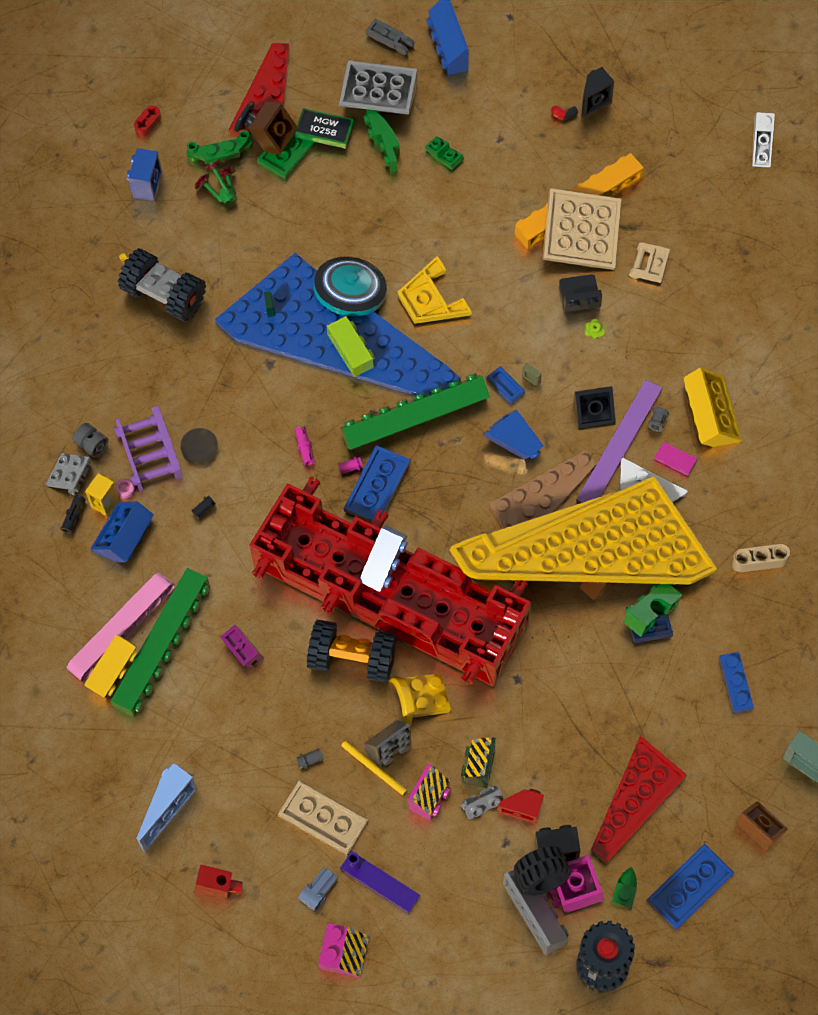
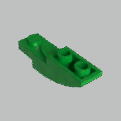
M366 109V114L363 117L365 125H369L370 128L368 129L369 138L373 139L375 146L379 145L381 152L385 153V156H383L385 166H389L391 173L398 171L396 156L400 155L397 137L390 125L375 110Z

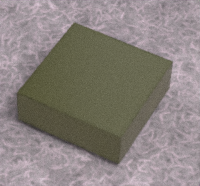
M526 363L523 367V378L538 386L541 383L542 373Z

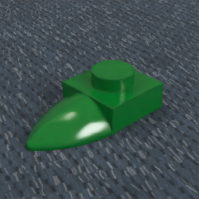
M632 867L624 871L618 879L611 903L631 910L637 890V878Z

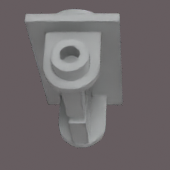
M490 786L479 792L482 798L478 799L475 794L464 799L460 805L463 811H465L467 819L470 820L478 817L482 813L497 807L499 802L503 800L501 789H498L497 786Z

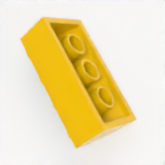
M700 367L683 377L701 444L717 447L741 442V435L724 375Z

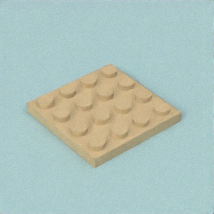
M550 188L542 260L614 270L621 199Z

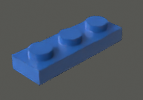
M734 652L720 655L719 660L733 713L753 710L754 705L740 653Z

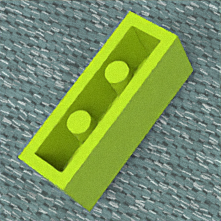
M345 316L327 325V334L352 375L356 377L374 368L373 360L375 357L370 349L367 350L365 347L366 343L362 335L358 336L354 322H350Z

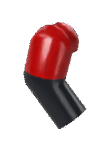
M553 106L551 113L556 118L567 120L577 115L578 110L575 106L569 109Z

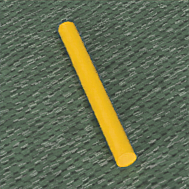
M347 740L342 743L341 747L402 796L406 794L407 788Z

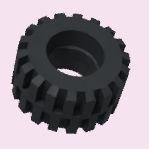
M556 846L536 849L523 856L514 865V872L523 893L526 895H539L550 892L564 884L572 874L562 849Z

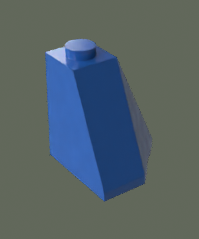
M518 410L504 415L489 427V431L487 430L483 433L485 438L522 459L535 458L541 453L539 450L544 446Z

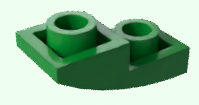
M438 136L425 146V150L451 170L464 160L463 154L450 148L449 142Z

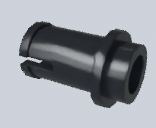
M210 496L204 497V500L191 510L198 519L211 508L214 509L216 503Z

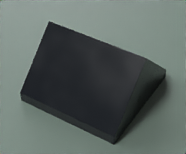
M612 386L574 392L573 405L578 428L616 423Z

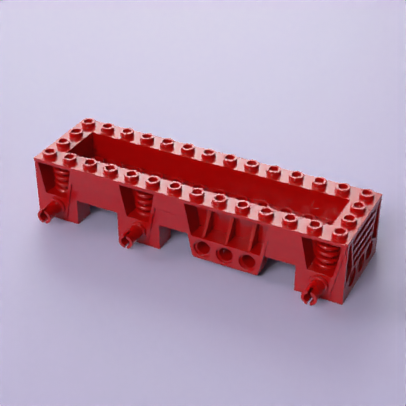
M310 477L303 490L288 483L286 484L249 544L255 567L251 572L253 576L257 578L259 575L258 579H263V576L267 573L323 601L320 608L324 612L328 610V614H331L335 607L381 631L397 634V639L465 672L461 679L464 682L468 680V684H473V681L477 678L493 687L495 686L530 622L531 602L521 597L528 585L527 581L523 580L521 583V580H516L511 591H507L497 585L494 586L492 591H489L473 583L471 577L467 576L461 568L417 547L414 554L407 550L400 553L398 557L400 563L397 569L392 571L390 586L382 591H377L363 584L359 579L380 530L389 517L388 514L385 512L381 514L382 510H378L371 523L356 516L352 523L323 510L321 499L313 496L321 484L318 479L314 480V477ZM308 538L310 542L307 545H301L299 540ZM340 554L344 559L341 562H335L333 557ZM409 588L413 593L410 596H404L402 591ZM442 605L448 609L443 614L438 613L436 610ZM480 623L483 628L480 631H475L472 629V625Z

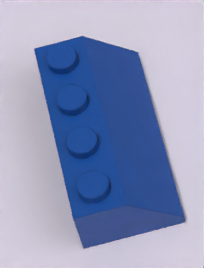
M439 0L428 10L429 18H426L428 28L432 29L433 42H437V53L442 56V67L447 70L448 75L467 71L469 67V49L450 0Z

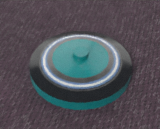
M337 257L326 261L318 268L313 288L319 302L332 312L344 316H363L374 312L382 305L386 296L387 283L381 271L370 262L356 257Z

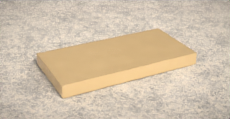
M298 781L278 813L280 818L347 856L369 822L365 817L301 781Z

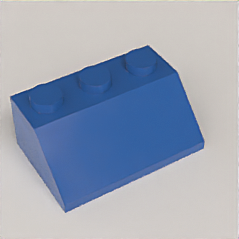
M138 501L118 502L90 550L115 562H127L132 557L135 546L142 540V534L145 529L150 526L154 514Z

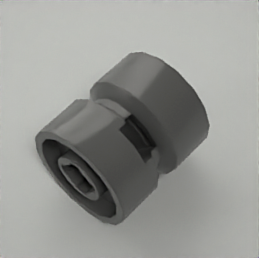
M88 422L82 424L76 430L72 439L75 444L84 448L92 457L99 456L106 449L109 439L99 431L97 432V429Z

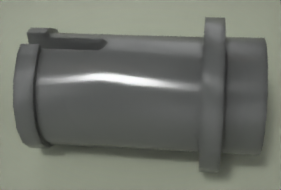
M318 748L304 755L301 753L296 759L300 769H307V766L322 761L323 756Z

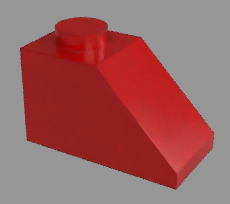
M524 789L500 801L498 812L537 823L544 795L536 789Z

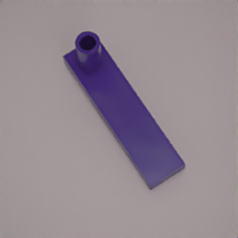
M353 851L348 854L340 867V870L408 914H410L420 898V894Z

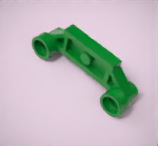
M242 130L236 139L204 146L197 145L193 141L189 142L186 154L191 162L202 160L205 161V164H210V162L218 159L224 161L240 157V153L243 150L252 148L253 142L249 132Z

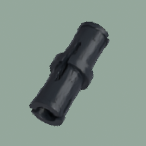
M74 495L70 508L65 512L66 517L60 528L61 531L68 534L72 533L76 521L80 519V511L86 501L83 496Z

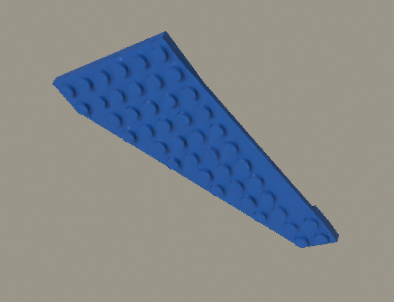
M296 252L215 318V323L237 342L354 377L327 334V325L345 316L332 312L319 302L313 288L317 270ZM264 292L272 293L274 317H268ZM375 312L363 316H346L350 322H354L358 336L362 335L366 343L365 347L367 350L370 349L375 357L373 360L374 368L355 378L414 396L421 393L425 395L432 393L431 390L436 387L442 386V389L449 386L448 383L455 380L461 382V378L447 365Z

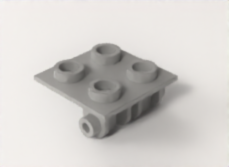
M61 453L46 486L69 489L68 493L75 495V493L79 492L80 483L84 482L82 478H86V474L91 468L90 457Z

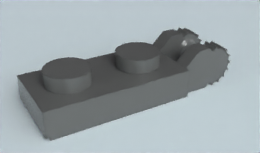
M374 19L366 29V35L396 49L402 55H407L408 49L400 42L411 48L415 44L404 33L377 19Z

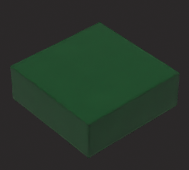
M264 292L268 317H274L272 293Z

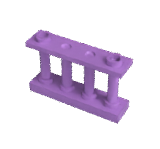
M159 406L151 408L153 415H150V418L123 427L120 420L116 419L117 427H114L117 438H122L134 473L130 476L133 485H138L139 491H143L142 481L166 473H174L175 479L183 477ZM150 425H157L158 431H155V434L127 443L124 434ZM155 441H163L164 447H161V450L132 458L131 449ZM163 456L164 458L168 457L170 462L166 463V466L138 475L136 465Z

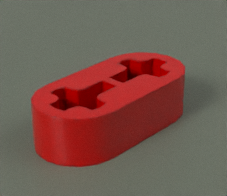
M157 106L147 107L135 120L134 128L138 135H147L161 120V112Z

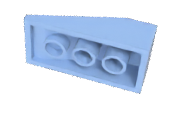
M175 763L163 771L162 778L159 781L136 838L143 851L150 847L197 790L193 777Z

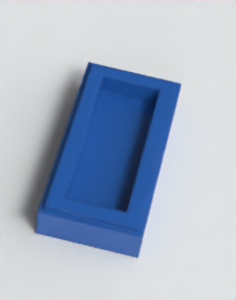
M501 366L486 377V380L510 404H513L525 394V390Z

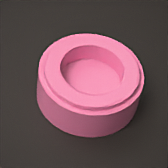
M122 479L117 482L116 488L120 498L128 499L133 496L135 487L131 480Z

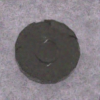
M195 428L183 436L180 449L188 462L204 464L216 456L218 441L210 430Z

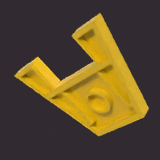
M438 256L397 292L400 301L414 324L472 315V311L464 298L447 305L434 285L432 279L446 273V269Z

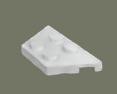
M625 458L621 459L620 490L655 476L672 503L687 495V490Z

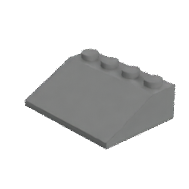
M348 61L339 106L409 114L418 82L417 69Z

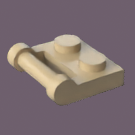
M642 242L638 243L637 256L629 276L634 279L642 278L661 283L670 249ZM648 252L650 255L646 269L641 270L644 254Z

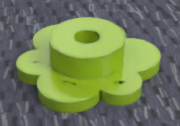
M593 319L591 323H586L585 335L591 336L593 339L605 335V325L597 319Z

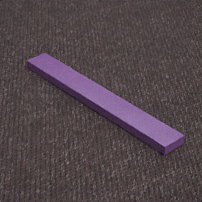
M647 380L644 381L576 499L577 503L580 504L602 496L621 463V459L624 458L660 395L662 387Z

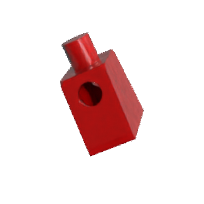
M200 864L194 893L227 898L228 892L241 894L243 882L232 880V872Z

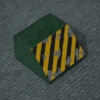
M496 738L473 739L471 746L466 747L465 758H468L467 765H463L461 777H464V784L488 788L495 755Z

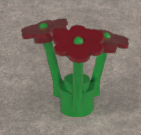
M218 159L210 162L209 165L202 169L208 168L209 171H214L222 186L219 190L220 194L208 184L210 177L208 172L198 179L194 188L198 189L205 186L220 203L229 204L237 198L235 195L237 193L230 179L232 174L235 173V168L224 167L218 171L216 168L219 166L217 162L221 161ZM222 178H226L229 187L225 185Z

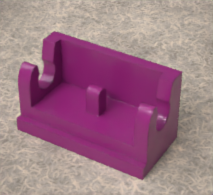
M233 625L220 637L244 667L251 668L255 660L261 661L264 658L236 625Z

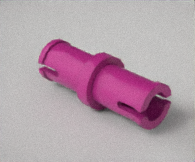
M303 426L296 428L294 431L298 440V450L301 451L303 464L306 466L307 463L312 465L316 461L311 449L312 442L309 441L307 429Z

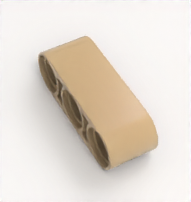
M784 544L739 549L734 554L732 567L737 572L781 568L786 565L790 556V550ZM776 554H782L784 558H779ZM757 556H762L765 560H759ZM742 558V559H744L746 562H745V563H741V562H739L737 559Z

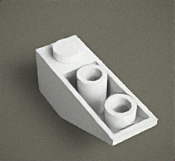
M757 112L755 114L752 167L770 168L774 113Z

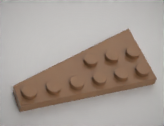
M584 450L489 503V508L503 529L556 512L566 498L573 493L575 488L594 470L596 463L589 453Z

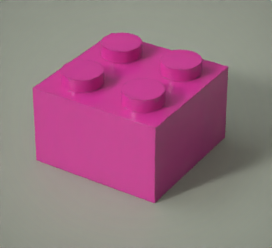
M586 855L568 861L572 874L564 884L556 888L565 914L604 901L590 856Z

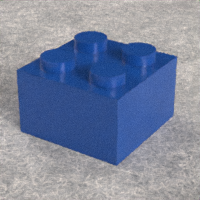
M137 148L135 155H132L131 170L127 172V180L130 183L129 189L132 191L133 198L154 201L162 174L158 151Z

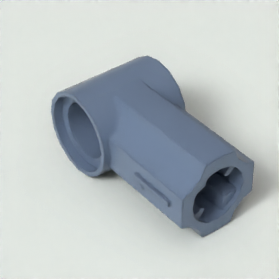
M323 867L313 882L306 885L301 891L298 899L316 911L324 902L325 895L338 880V877L329 869Z

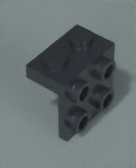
M589 274L559 280L565 312L601 307L602 291L598 290L595 275Z

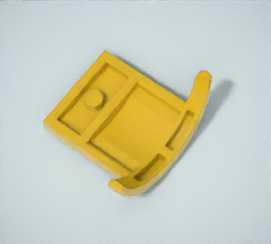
M441 673L408 678L396 676L389 679V682H392L396 687L400 698L403 722L409 723L410 727L414 717L450 712L451 707Z

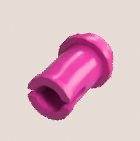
M354 456V459L338 463L342 475L356 469L359 471L363 467L360 456Z

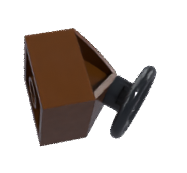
M250 101L236 121L234 131L239 132L245 125L265 153L281 154L298 129L297 125L281 103L265 102L258 114L254 115L251 113L255 103Z

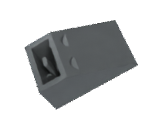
M396 720L364 743L365 750L379 767L382 765L387 766L394 760L396 755L399 753L403 754L410 749L412 744L409 723Z

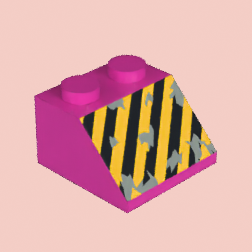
M429 763L408 797L409 810L431 821L433 816L437 817L442 807L440 803L443 798H448L451 788L450 780Z
M327 923L318 962L319 968L361 978L370 936L346 926Z

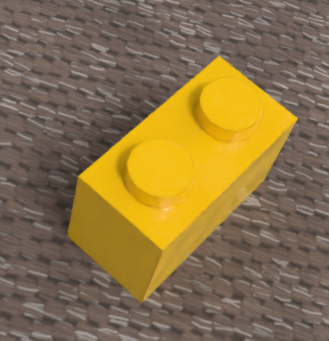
M97 474L85 491L90 506L106 516L119 499L114 480L107 475Z

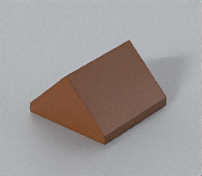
M758 801L744 810L736 822L766 852L788 830L785 825Z

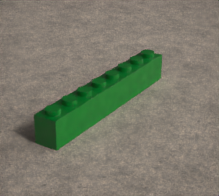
M474 373L466 376V380L459 382V380L448 383L449 386L442 389V386L436 387L431 390L432 393L425 395L421 393L413 396L414 400L407 402V399L397 402L395 407L390 408L386 406L379 409V413L374 415L371 412L362 415V419L358 421L351 419L344 422V426L340 427L347 448L350 450L489 398L490 395L483 376H477Z
M186 568L112 697L111 703L114 708L133 717L142 710L146 695L149 696L151 694L156 678H160L163 672L162 667L166 661L168 662L171 659L172 650L175 645L180 643L183 630L189 627L192 614L198 611L201 605L200 600L203 595L206 596L209 592L208 577Z

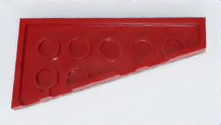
M289 43L271 44L229 127V133H240L242 130H247L251 133L245 125L239 132L234 131L236 121L250 101L255 103L251 113L254 115L258 114L265 102L281 103L284 107L290 50Z
M641 735L591 848V852L605 864L616 855L687 776Z

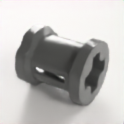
M654 407L652 411L653 416L651 421L648 422V427L651 430L662 432L665 419L669 417V412L664 408Z

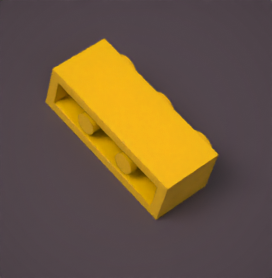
M116 634L84 686L103 698L107 694L111 696L117 687L114 685L117 678L122 679L127 671V668H125L128 661L132 662L138 654L135 651L138 646Z

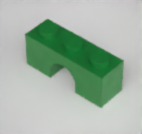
M655 584L648 595H642L635 606L632 604L627 608L623 623L642 637L654 626L658 615L652 610L659 611L667 616L678 606L682 594L670 584Z

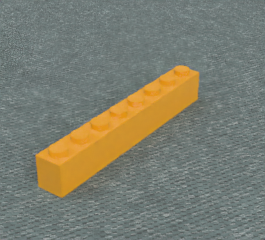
M630 153L619 158L616 163L606 166L598 174H593L587 181L577 184L570 191L612 197L643 178L644 167ZM548 203L540 210L532 212L527 218L520 219L515 225V235L527 249L545 238Z

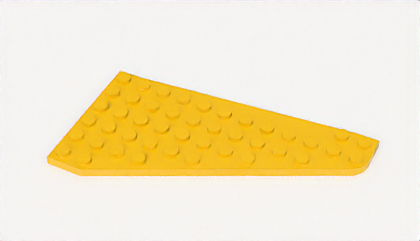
M655 476L626 489L489 534L484 533L466 539L450 548V552L467 576L483 580L692 584L715 573L717 570Z

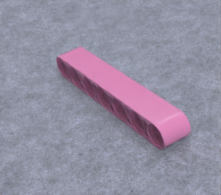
M161 572L153 575L71 659L67 669L81 681L89 678L114 636L118 634L126 639L172 592L175 584Z

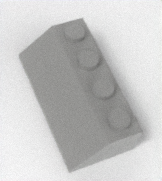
M514 870L505 873L503 885L544 954L548 955L567 944L569 933L564 925L560 926L558 923V915L553 907L549 908L546 900H548L546 894H524Z

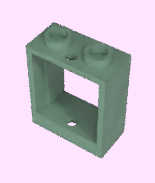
M799 731L789 744L783 759L818 783V743Z

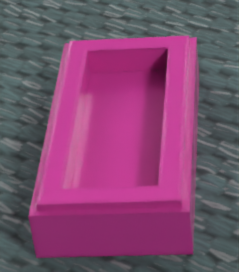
M666 442L662 443L654 458L686 476L690 474L697 462V458Z

